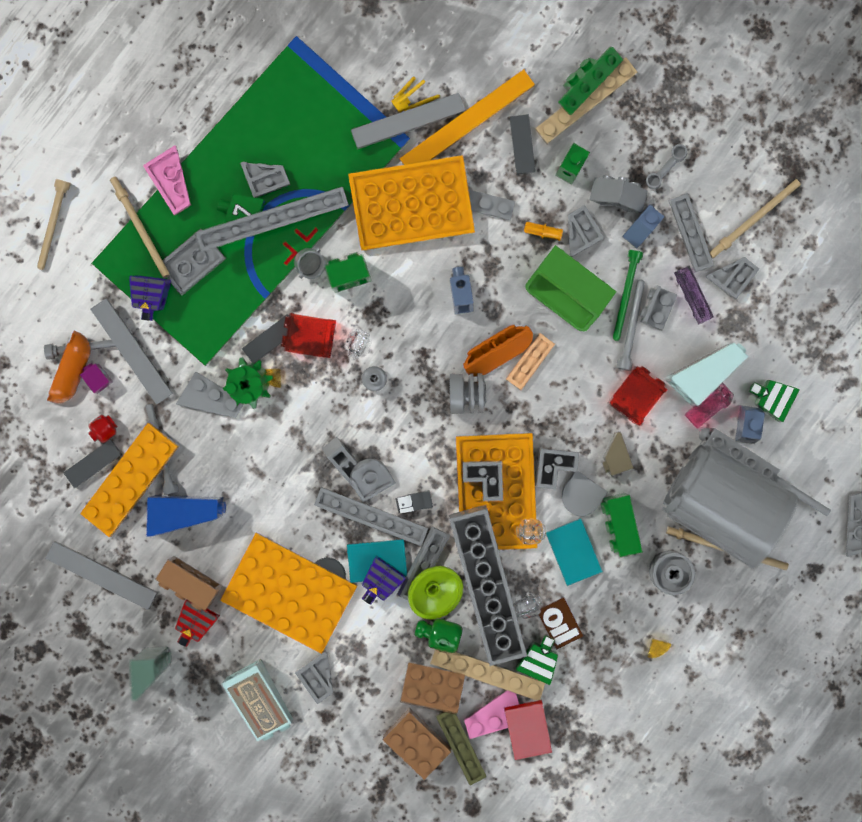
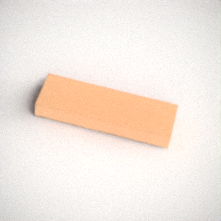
M539 333L506 380L522 390L555 344Z

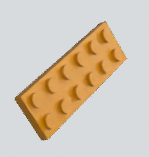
M147 423L80 514L105 535L112 537L179 448V445L154 425Z

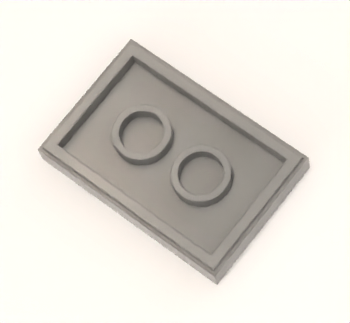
M194 234L163 260L170 273L166 278L171 279V284L181 295H184L226 260V258L217 247L200 252Z

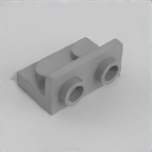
M658 285L654 289L651 288L647 299H649L647 307L643 306L640 317H642L641 322L662 331L677 294L662 289Z

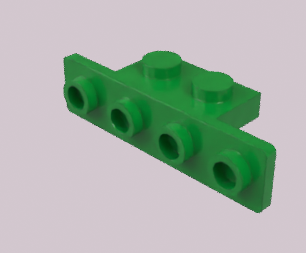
M610 46L598 60L593 58L585 59L580 64V68L567 77L563 85L567 92L558 101L567 114L572 115L623 61L614 47Z

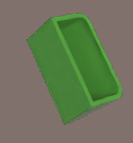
M556 245L525 285L529 294L574 328L583 332L587 331L617 292Z

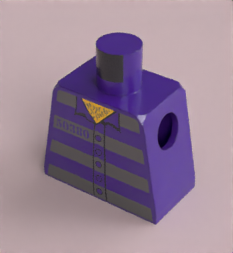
M139 275L130 276L131 304L133 308L142 309L141 320L153 321L154 310H164L171 279Z
M376 556L362 583V586L367 589L362 599L370 605L376 597L384 601L404 582L406 576Z

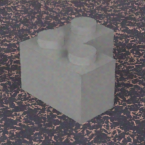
M604 175L603 178L594 179L589 200L600 205L615 206L627 212L642 213L647 190L641 188V184L629 182L630 179L618 177V179H615L614 177Z
M539 448L535 486L538 488L556 489L558 470L577 472L579 452Z
M502 461L462 462L463 482H482L483 501H503Z

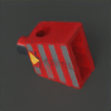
M186 599L175 627L177 631L182 633L177 642L184 647L189 645L191 639L199 642L220 615L208 608L200 611L191 605L192 602Z

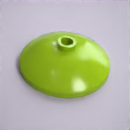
M445 566L428 568L417 575L412 581L408 590V603L413 612L421 618L438 619L444 617L456 608L462 598V580L451 568Z

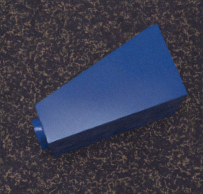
M164 495L148 497L146 537L218 519L223 516V513H226V502H223V497Z

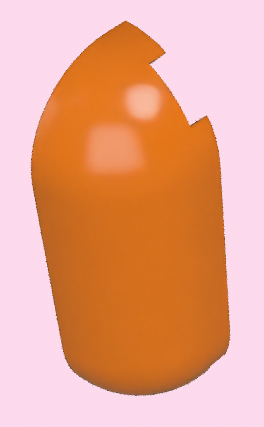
M511 325L478 344L467 353L468 357L465 363H463L465 371L469 375L473 374L474 377H477L478 373L486 375L521 354L532 342V330L526 325L525 327Z
M73 331L70 342L65 348L47 399L49 402L64 403L70 400L76 393L81 380L80 374L84 372L83 368L86 367L91 353L88 339L80 332Z

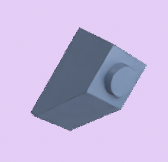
M649 205L622 237L637 249L662 221L664 216L653 206Z

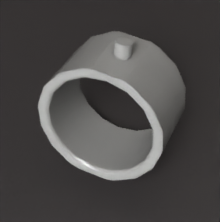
M305 248L297 253L294 259V266L300 274L299 278L302 279L304 276L307 279H315L324 272L325 260L320 254V249ZM315 253L320 259L319 268L311 274L302 273L300 270L301 258L305 254Z

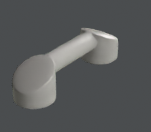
M682 144L675 145L672 148L671 158L657 173H651L647 176L646 185L650 189H658L661 186L662 178L677 162H681L686 158L687 148Z

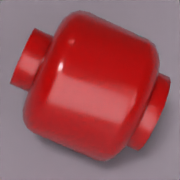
M100 415L89 423L88 427L91 431L88 434L94 442L99 440L101 443H105L116 434L115 428L118 426L109 415Z

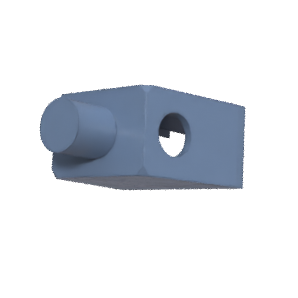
M455 267L452 269L453 277L450 278L454 313L456 315L474 312L469 275L464 274L463 267Z
M740 405L735 441L755 444L761 440L765 417L763 410L757 407Z

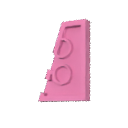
M174 145L144 164L143 167L172 213L177 215L191 206L177 146Z
M507 690L465 718L464 722L469 738L472 739L508 728L504 707L519 705L516 693Z

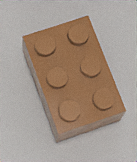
M176 556L167 560L155 579L159 582V586L166 590L170 588L176 592L175 595L178 598L189 600L192 602L191 605L200 611L202 609L206 610L211 606L223 587Z
M408 663L400 703L457 714L465 674Z
M411 708L383 735V741L424 780L451 753V747Z

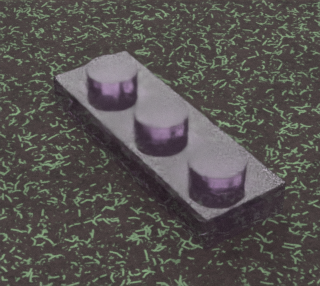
M690 265L674 272L676 281L680 285L685 300L688 302L698 325L714 317Z

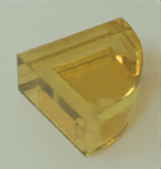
M265 369L266 375L273 376L269 384L273 387L281 388V369Z
M652 638L647 657L657 658L669 650L671 643Z

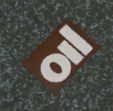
M564 597L538 610V614L549 636L555 640L554 646L556 650L583 637Z

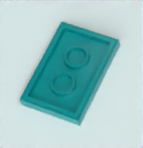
M581 518L545 532L567 586L603 572Z
M403 539L347 544L350 583L364 581L376 556L407 576Z

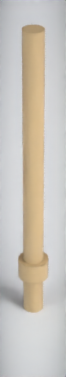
M116 176L112 177L110 182L116 191L117 199L124 205L162 277H168L170 273L128 199L129 195L126 189L122 188Z
M795 179L728 237L722 238L719 244L709 252L711 258L714 259L723 250L730 248L738 237L801 185L800 182Z

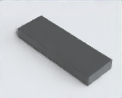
M529 114L510 116L516 175L534 173L536 170Z
M287 314L244 346L242 350L252 363H256L295 334L299 328Z
M110 439L63 473L71 485L76 488L122 454Z

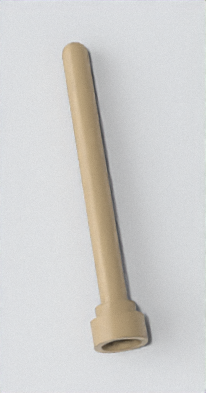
M55 179L54 183L56 195L37 264L39 270L45 268L63 196L67 190L69 191L71 183Z

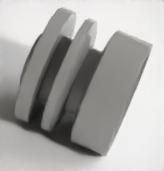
M483 373L477 374V382H473V374L469 375L468 382H464L463 374H450V414H463L465 405H469L470 413H474V405H478V413H484L486 384L483 379Z

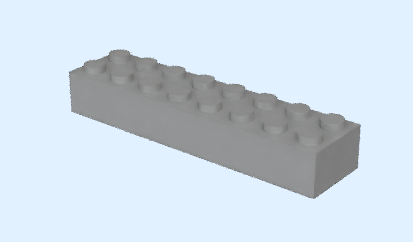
M486 505L450 514L451 528L489 665L492 666L526 657L527 653Z

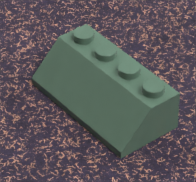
M168 647L144 648L130 660L132 701H136L169 666V663L172 661L171 652H168Z

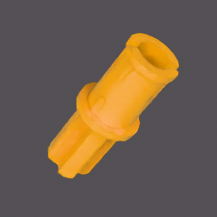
M526 222L524 232L541 236L542 239L546 237L560 241L563 229L546 226L545 223L541 225Z

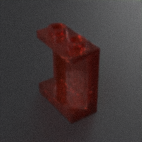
M638 366L634 367L607 402L636 426H640L643 423V419L663 393H666L668 390L664 387L666 384L662 380L652 378L649 375L651 372L643 366L640 368Z

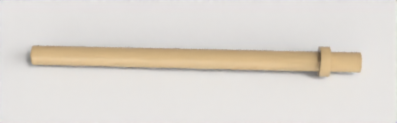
M668 526L666 529V534L676 536V539L681 540L682 538L723 551L704 538L685 532L682 528L676 529ZM766 557L761 562L783 570H787L789 563Z

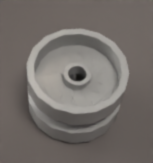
M668 550L659 553L653 558L649 567V575L655 587L665 594L675 596L683 594L690 589L694 583L695 570L687 557L679 552ZM671 569L674 571L673 575L669 573Z

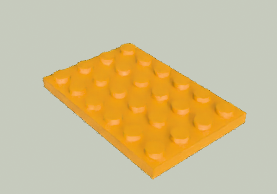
M463 155L348 174L361 251L475 233Z
M533 433L456 436L459 512L486 505L498 550L538 548L536 540L537 526L534 525L536 523ZM502 461L503 501H483L482 482H463L462 462ZM532 525L535 527L533 532L531 531Z
M256 532L220 601L322 654L358 585L350 583V581Z

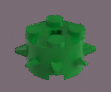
M241 357L239 358L237 368L225 369L228 377L223 390L236 401L237 405L240 403L250 404L253 409H256L258 399L271 397L268 393V388L270 385L269 381L273 379V376L266 375V370L261 367L262 361L247 363Z

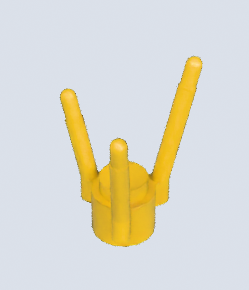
M412 77L393 96L394 98L391 102L397 111L401 113L402 111H407L438 99L440 95L437 94L408 106L411 103L408 97L425 83V80H422L404 94L416 79Z

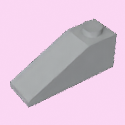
M335 437L322 450L330 462L352 486L350 476L358 462L339 438Z

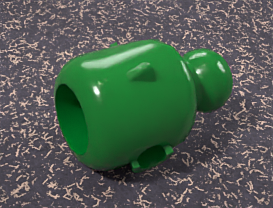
M436 619L433 625L427 624L424 620H419L414 635L417 638H428V646L430 648L452 654L458 650L463 628L457 623L443 619Z

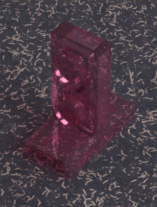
M722 382L699 406H693L688 410L685 416L698 429L723 407L724 409L731 404L734 394Z

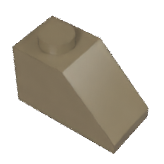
M619 431L615 432L603 456L604 462H602L605 473L609 472L611 476L633 468L622 434Z

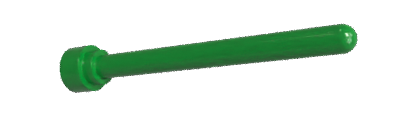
M628 250L627 257L630 263L613 333L614 341H619L636 267L644 254L640 251Z

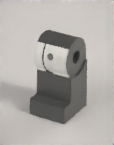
M430 490L395 498L398 513L433 508Z

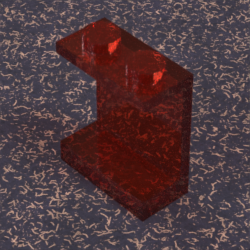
M289 313V317L285 316L284 328H287L286 336L282 335L281 347H284L283 351L331 358L336 320Z

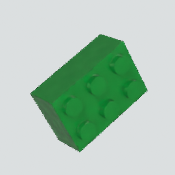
M357 252L347 255L348 259L342 261L339 258L328 261L329 265H326L325 269L331 288L335 293L372 282L363 254L359 255Z
M622 493L604 497L601 509L608 520L605 522L607 533L611 534L612 540H609L611 551L619 557L643 552L630 495Z

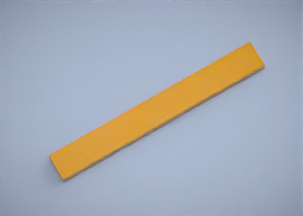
M523 69L399 158L403 165L434 159L534 87V82Z

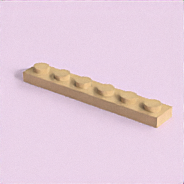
M625 57L617 68L572 115L567 114L561 108L536 127V132L548 144L638 73L637 70Z
M435 649L430 663L537 701L541 699L545 683L497 665L490 666L488 662L459 652L451 654L443 651L439 652V650Z

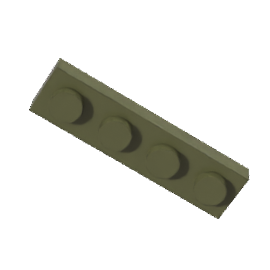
M447 712L436 715L435 717L468 784L471 786L486 778L487 776L457 715Z

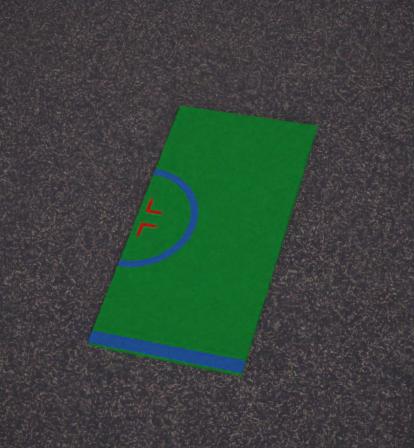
M297 36L181 163L191 206L174 215L159 190H157L137 212L139 219L163 261L198 230H205L227 223L225 221L227 213L217 210L220 199L231 202L233 194L253 197L241 162L281 165L285 169L290 185L258 197L266 201L263 211L343 187L348 206L256 234L255 237L250 236L218 246L217 248L226 260L184 295H181L172 284L170 285L165 308L160 311L154 310L153 320L204 366H207L295 268L294 259L297 253L305 248H313L353 204L348 174L385 168L410 140L403 133L357 149L351 130L387 117ZM132 220L123 227L91 263L130 299V276L139 275L163 278Z

